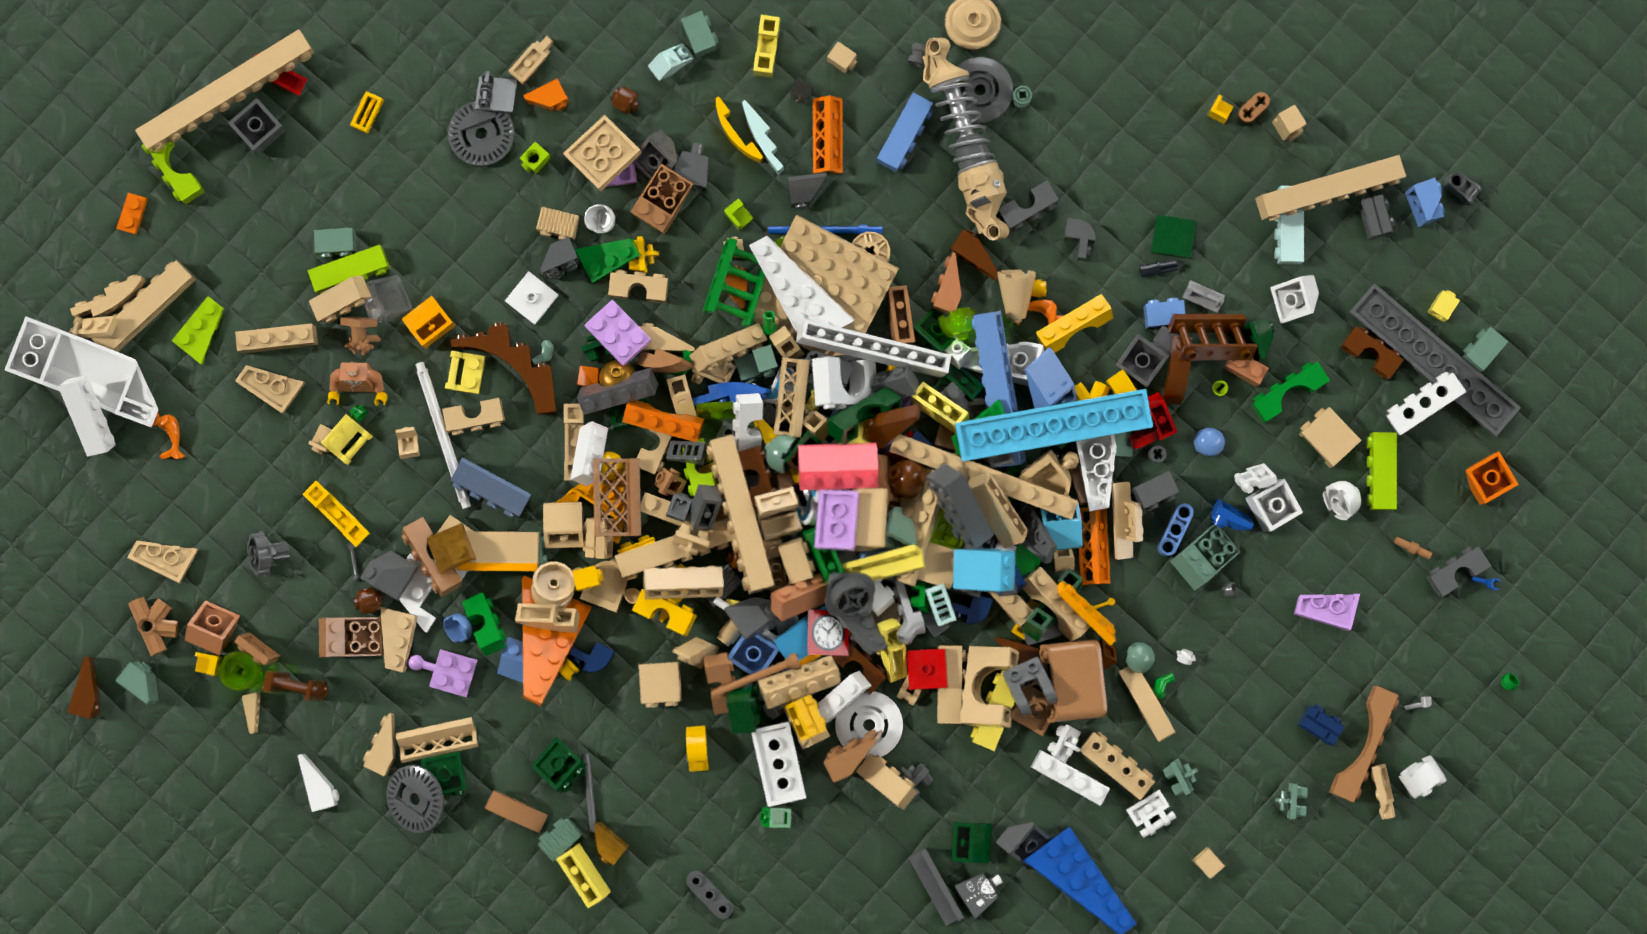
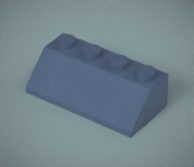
M464 458L461 459L450 480L454 488L460 491L465 489L471 492L469 494L471 497L477 500L482 498L488 501V506L496 510L498 507L505 510L504 514L513 519L515 516L519 518L531 496L530 493Z

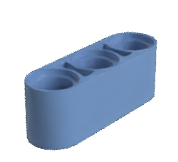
M1181 504L1175 508L1158 543V552L1162 556H1170L1176 552L1193 517V508L1189 504ZM1180 508L1187 509L1188 516L1186 518H1182L1179 515ZM1172 525H1177L1180 528L1178 535L1172 534ZM1164 542H1168L1172 546V550L1169 553L1163 550Z

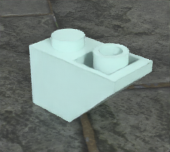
M682 43L660 52L648 67L660 81L673 75L692 61L694 57Z

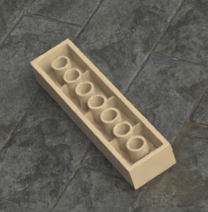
M729 435L710 440L706 452L708 459L712 460L714 464L711 470L714 479H718L719 484H717L720 496L723 497L722 511L724 516H728L729 519L728 523H726L729 535L733 534L734 537L732 547L734 553H738L739 556L737 565L739 572L743 571L744 574L742 579L744 590H748L749 594L771 589L774 586L734 437Z

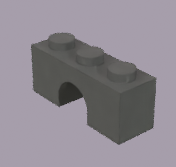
M1048 181L1030 190L1029 194L1033 199L1032 207L1023 209L1018 206L1014 199L999 208L997 214L1002 222L1008 225L1009 231L1013 229L1015 232L1024 226V222L1028 220L1032 222L1040 217L1041 212L1045 210L1049 212L1057 207L1056 204L1059 199Z
M1472 546L1467 547L1461 551L1463 555L1460 557L1453 556L1445 561L1447 565L1440 568L1438 566L1430 571L1431 575L1426 578L1438 597H1443L1459 587L1455 580V572L1458 568H1464L1470 577H1473L1491 567L1479 546L1474 548Z

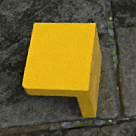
M1219 94L1207 116L1224 124L1234 106L1221 100L1223 96Z
M195 652V656L198 657L195 671L218 676L222 657Z

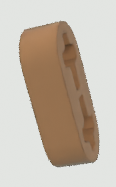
M1263 92L1255 94L1239 110L1238 119L1240 122L1245 124L1251 123L1269 105V96ZM1257 98H1258V99L1263 98V99H1264L1263 104H1260V105L1256 108L1254 105H1255V104L1257 103V101H1258ZM1250 109H1252L1253 111L1250 114L1251 118H1244L1243 111L1248 112Z

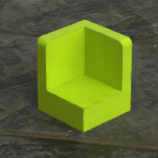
M739 198L724 210V214L739 231L753 220V217L744 208V204Z

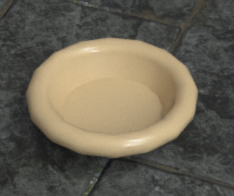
M956 0L950 5L946 13L945 27L949 37L956 45L965 49L978 50L988 46L996 39L1001 29V17L997 7L990 0Z

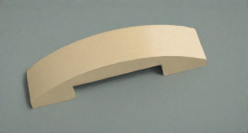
M564 404V481H573L570 479L580 427L584 426V413L580 404Z

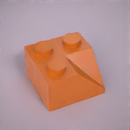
M1499 451L1465 470L1469 487L1479 505L1486 504L1519 485Z

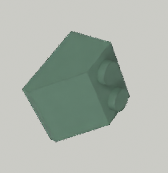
M139 661L129 662L116 682L146 704H157L159 701L155 673L151 671L152 667L143 661L142 663Z

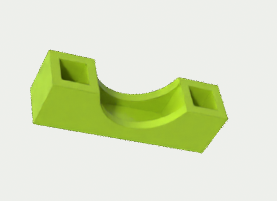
M173 142L164 145L165 147L161 151L153 153L147 150L144 144L141 145L148 155L151 154L154 158L152 163L158 171L161 169L164 173L162 178L168 186L171 185L175 191L172 193L178 202L182 201L188 204L205 193L193 174H179L172 170L169 156L175 146Z

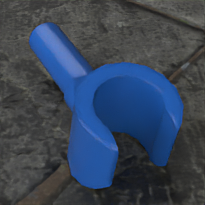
M1476 576L1472 577L1473 581L1487 585L1490 590L1499 589L1493 587L1494 581L1501 582L1499 579L1491 578L1488 580Z

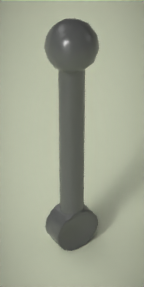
M350 542L347 547L350 549L352 558L353 580L358 582L361 578L358 575L355 546Z

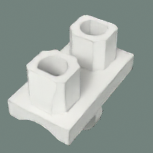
M1067 724L1066 726L1060 725L1056 731V735L1060 737L1058 742L1050 743L1047 750L1051 753L1052 757L1066 763L1074 750L1080 751V748L1076 747L1081 732Z

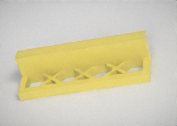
M916 545L842 564L843 570L849 573H864L873 582L926 568L923 550Z

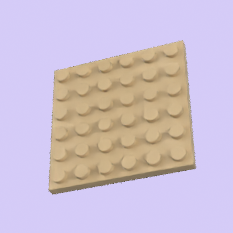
M796 215L780 248L803 272L807 273L848 315L855 319L841 328L866 334L899 268ZM765 276L754 313H756L754 321L763 326V313L765 311H773L778 330L785 326L796 341L797 333ZM808 345L804 347L809 351H819L829 356L845 355Z

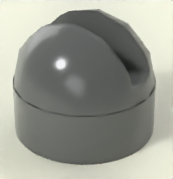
M1228 582L1222 586L1221 590H1225L1222 594L1225 597L1237 596L1235 582Z

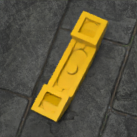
M718 96L716 98L717 113L721 126L729 140L747 157L759 163L763 162V156L753 142L745 146L726 120L730 116V111Z
M315 481L303 493L355 547L370 534L318 481Z

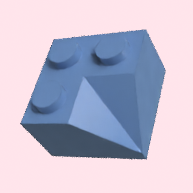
M1435 178L1413 185L1405 192L1418 227L1433 223L1444 217V207L1442 203H1439L1442 196V187Z
M761 634L746 640L741 635L728 654V660L732 659L733 664L751 675L768 668L778 653L779 648Z

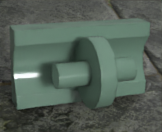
M1178 758L1173 760L1163 770L1167 779L1176 776L1179 781L1171 786L1175 795L1184 793L1188 795L1194 790L1191 783L1197 781L1194 776L1198 772L1197 768L1191 769L1188 763L1182 766Z
M1289 783L1288 799L1287 791H1281V798H1275V802H1281L1280 810H1286L1287 803V818L1296 819V817L1306 816V806L1297 805V798H1307L1308 789L1298 786V784Z

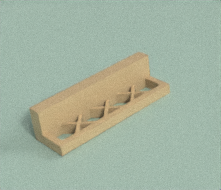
M782 357L773 433L775 435L785 434L801 437L810 360ZM787 362L797 363L796 371L791 376L786 370ZM790 380L794 385V390L788 395L784 390V384ZM788 399L792 407L785 414L782 410V403ZM784 419L790 424L789 432L779 431L780 423Z
M472 717L396 733L402 763L478 747L477 731ZM472 735L473 741L462 742L464 737ZM448 740L454 741L451 746H443ZM429 744L435 745L432 750H424ZM414 748L416 750L413 754L405 756L406 749Z

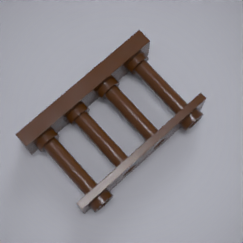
M1173 314L1168 325L1169 333H1180L1184 343L1179 356L1180 360H1252L1257 349V344H1246L1242 335V329L1246 322L1245 314ZM1188 333H1198L1202 344H1192ZM1206 333H1216L1220 344H1210ZM1224 333H1234L1238 344H1228Z
M266 671L262 691L286 692L287 689L305 693L304 700L321 701L324 697H327L329 686H326L327 681H309L307 684L291 680L289 678L290 673Z

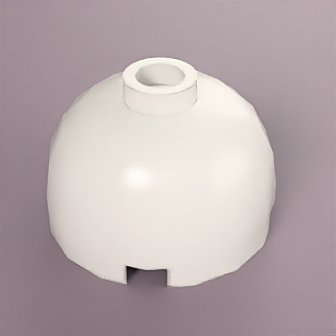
M1337 481L1325 488L1326 491L1323 492L1324 502L1329 511L1333 509L1336 513L1334 516L1337 519L1347 520L1359 510L1361 506L1360 491L1353 484L1347 481Z

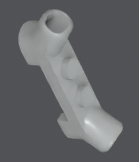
M896 576L885 578L884 580L893 585V588H891L895 594L893 598L897 599L899 604L897 605V611L904 620L896 634L897 639L904 644H911L916 635L925 633V624L921 611L913 613L904 586L907 584L896 581Z

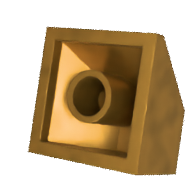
M463 523L426 538L440 574L476 559Z
M599 821L595 824L594 828L598 853L601 855L600 859L607 865L610 863L614 865L629 845Z

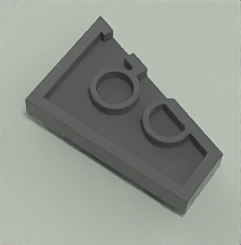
M1022 501L1017 514L1027 527L1028 532L1024 542L1021 544L1044 563H1050L1057 545L1031 504Z
M871 615L867 617H837L841 621L840 625L844 629L847 628L854 635V639L869 655L885 651L888 648Z

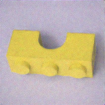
M761 15L758 46L753 68L754 76L773 78L780 17Z

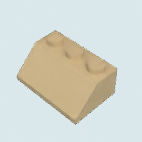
M857 488L849 490L860 493L855 551L865 552L885 547L888 489Z

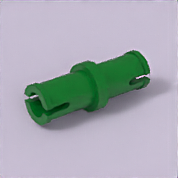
M765 311L763 313L764 325L762 330L768 339L765 345H771L772 347L774 344L769 336L775 333L778 328L775 324V313L773 311Z

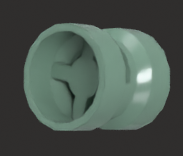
M1027 86L1017 87L1012 96L1013 104L1018 108L1027 107L1032 99V92Z

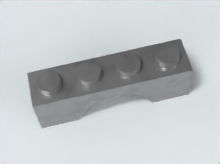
M652 368L634 372L626 380L615 385L601 386L599 383L582 387L577 400L585 415L655 395L658 382Z

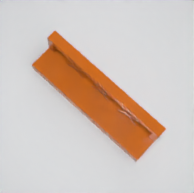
M829 95L813 99L814 174L827 172L834 174L843 173L842 98ZM824 102V109L820 112L819 103ZM822 120H823V121H824V128H823V130L821 131V130H820V123H821ZM822 139H823V140H824V147H823V149L821 150V149H820V142H821ZM822 158L825 160V168H820Z
M1089 507L1079 508L1082 520V548H1079L1080 576L1084 578L1081 585L1111 584L1107 508L1089 511ZM1083 512L1090 513V520L1087 523L1084 521ZM1087 530L1091 534L1089 542L1085 540L1084 536ZM1088 550L1092 553L1090 561L1085 556ZM1090 569L1093 572V580L1087 581L1086 573Z

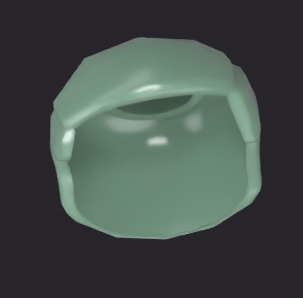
M1135 642L1127 649L1125 662L1131 670L1137 673H1145L1154 664L1155 654L1147 644Z

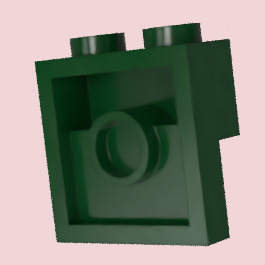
M555 737L531 767L556 791L562 794L572 788V781L576 777H581L585 773L587 763L559 738Z
M460 751L421 759L422 767L432 773L439 782L444 798L447 793H453V796L465 794L464 790L468 789Z

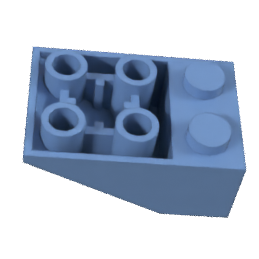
M1048 348L1025 369L1035 409L1075 402L1077 400L1074 383L1052 348Z

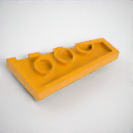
M1064 581L1060 582L1057 585L1058 594L1109 645L1113 644L1116 641L1114 625L1083 597L1077 594L1070 584L1067 585Z

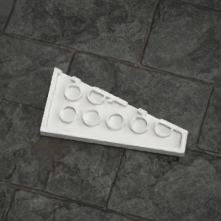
M768 236L749 245L796 333H798L799 324L804 319L840 328L855 320L807 273L803 272Z

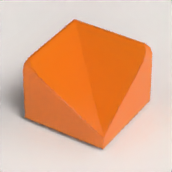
M580 366L577 385L585 387L598 383L600 369Z

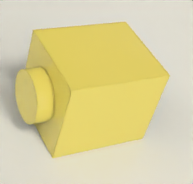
M1443 290L1434 300L1428 313L1445 322L1449 319L1460 300L1451 291Z

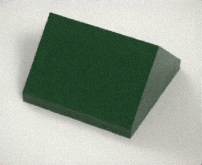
M933 309L913 326L914 333L934 351L941 353L960 335Z

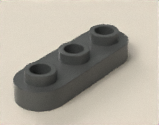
M696 870L689 873L686 879L688 887L718 918H728L733 911L732 903L701 871ZM694 877L699 878V884H694L692 882ZM708 891L713 893V897L710 899L706 897ZM722 905L727 908V911L724 913L719 910V907Z

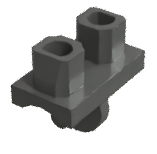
M922 763L916 768L911 765L907 770L904 767L900 769L904 773L900 778L903 780L908 778L915 784L913 788L918 791L913 800L920 794V791L915 787L920 781L925 786H928L933 781L929 774L930 771Z

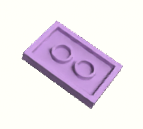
M613 300L584 325L623 367L652 342L648 335Z
M820 490L815 537L816 549L855 551L860 494L858 491Z

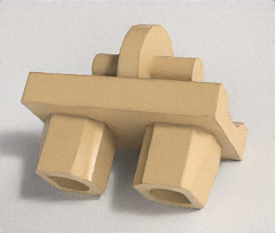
M682 524L680 529L676 530L672 543L679 545V550L685 551V558H688L689 553L697 555L698 552L705 554L710 542L708 541V532L701 530L696 537L690 535L692 529L690 526Z

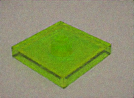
M734 402L697 403V416L704 418V420L735 419L736 414L733 412Z

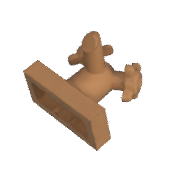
M358 316L340 317L341 325L351 327L350 342L345 344L344 347L353 351L354 354L358 353V349L361 350V354L364 356L370 349L374 348L369 343L381 341V338L377 335H366V327H377V319Z

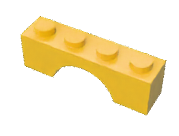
M1100 294L1037 331L1038 343L1044 345V352L1048 348H1052L1053 352L1056 353L1064 348L1067 341L1078 331L1086 327L1098 328L1112 320V308L1103 295Z

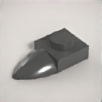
M952 381L940 394L967 411L969 417H971V406L964 397L966 394Z

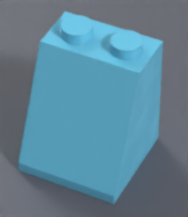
M990 548L954 549L953 588L985 591L1014 590L1015 551Z

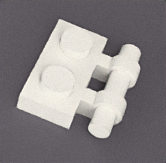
M1264 463L1246 468L1247 472L1236 473L1234 476L1237 485L1247 493H1252L1255 486L1259 489H1265L1277 483L1276 475Z
M1159 789L1126 809L1136 827L1142 823L1145 825L1146 828L1139 831L1143 838L1149 834H1155L1157 829L1164 825L1168 826L1171 824L1170 821L1176 818L1173 811L1167 815L1163 811L1170 806ZM1158 814L1160 819L1151 824L1149 819Z

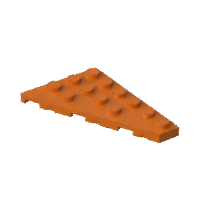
M525 575L522 578V603L535 604L531 595L533 579ZM574 598L565 608H575L580 614L577 633L552 631L523 625V698L539 706L545 700L592 608Z

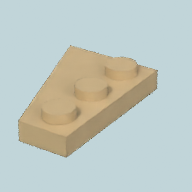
M380 607L385 668L406 672L418 616Z

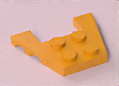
M616 479L608 481L613 484ZM602 482L600 484V491L604 494L609 487ZM621 482L615 486V489L620 494L623 492V484ZM579 483L561 499L557 500L556 503L578 502L580 497H583L594 504V484L585 486ZM612 491L607 496L612 504L618 498ZM603 501L600 504V509L606 512L609 506ZM620 501L615 507L622 513L624 504ZM613 511L609 514L614 517V521L618 517ZM621 520L616 525L620 532H623L624 523ZM613 536V541L619 544L621 536Z

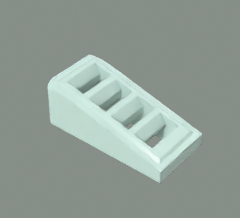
M944 583L925 590L938 627L957 620ZM942 590V594L932 597L931 593ZM944 597V601L934 604L935 600ZM942 605H947L946 608L937 611L936 609ZM949 611L948 615L939 618V614Z

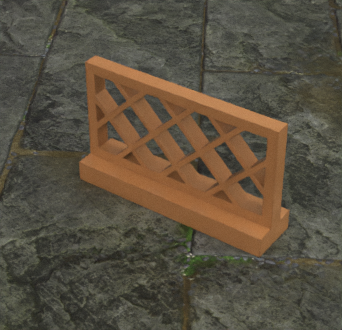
M639 458L593 459L595 536H641ZM599 463H604L609 468L604 475L600 472ZM618 463H623V472L621 474L614 469ZM611 472L617 477L613 484L606 478ZM602 482L609 487L604 494L600 491V484ZM619 482L623 484V492L621 494L615 489ZM611 491L618 497L613 504L607 498ZM603 501L609 506L605 513L600 510V504ZM620 501L624 504L622 513L615 507ZM611 511L618 516L613 523L607 517ZM605 520L610 527L606 532H601V523ZM620 520L624 523V532H620L616 528Z

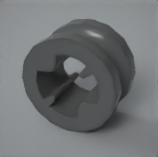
M1152 446L1148 451V457L1152 462L1160 463L1166 458V450L1162 446ZM1158 449H1160L1159 454L1161 455V458L1159 459V457H1157L1155 459V454L1153 453V451H1158Z

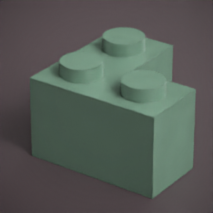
M771 345L752 350L751 354L734 359L742 383L751 384L756 382L758 377L764 376V378L775 376V372L778 371Z

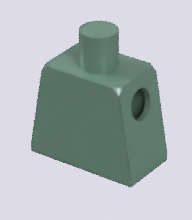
M893 507L886 514L885 546L892 550L911 545L917 546L913 520L903 515L901 507Z

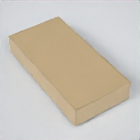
M797 511L759 521L765 541L802 531Z

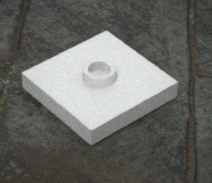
M528 271L505 302L536 325L559 295Z

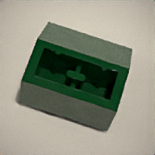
M755 682L728 692L726 705L733 734L756 732L757 724H760V713L763 711L762 701L758 699L759 686L755 685Z
M953 821L951 861L990 863L992 824Z

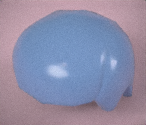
M1204 428L1195 434L1193 443L1197 452L1212 457L1219 455L1224 449L1225 437L1215 428Z
M456 613L444 619V630L453 642H464L471 637L472 625L465 615Z

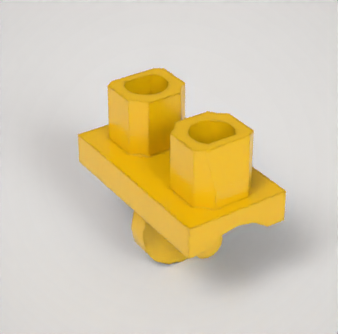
M643 236L637 237V240H634L641 256H639V259L629 262L630 271L647 273L646 258H648L649 264H654V257H658L659 252L653 251V245H647L646 252Z

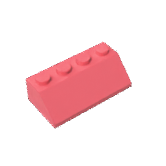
M877 444L798 445L800 490L878 488Z

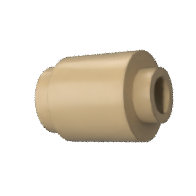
M729 618L718 632L717 638L729 647L737 641L741 633Z

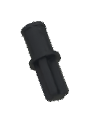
M1173 259L1162 262L1157 260L1156 263L1139 265L1141 277L1155 274L1160 276L1161 273L1178 270V263Z

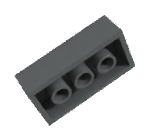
M944 463L926 476L929 481L928 487L936 494V502L944 510V518L953 527L951 531L957 539L960 538L966 545L970 544L977 548L994 536L963 473Z

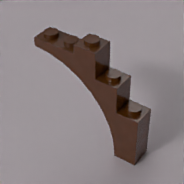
M503 322L494 323L493 327H488L489 335H486V332L475 333L474 337L457 335L455 336L456 339H451L453 349L484 351L510 364L528 385L534 400L536 413L538 415L557 413L552 367L547 366V363L536 364V367L533 368L531 347L526 345V343H516L514 347H511L508 325H504Z

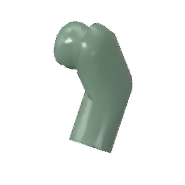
M544 340L541 343V354L532 358L535 366L536 364L545 363L552 358L554 346L551 341Z

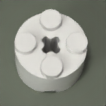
M1431 755L1422 758L1423 763L1415 762L1400 773V780L1414 799L1421 795L1424 797L1433 791L1431 789L1433 786H1439L1447 780Z

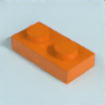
M128 193L116 229L137 235L148 199Z

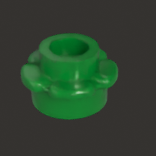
M355 405L350 410V417L356 422H360L367 414V410L364 409L365 406L360 405L359 407Z
M1513 673L1504 674L1501 678V684L1504 689L1510 691L1517 689L1519 680Z

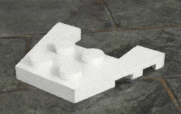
M409 554L406 560L419 568L399 600L410 614L418 616L417 623L423 631L428 633L437 618L422 609L421 605L432 590L430 585L432 582L429 577L426 578L423 575L420 562H416L412 554ZM457 571V573H458V575L460 576L461 580H463V578L465 577V575H466L467 572H468V571Z

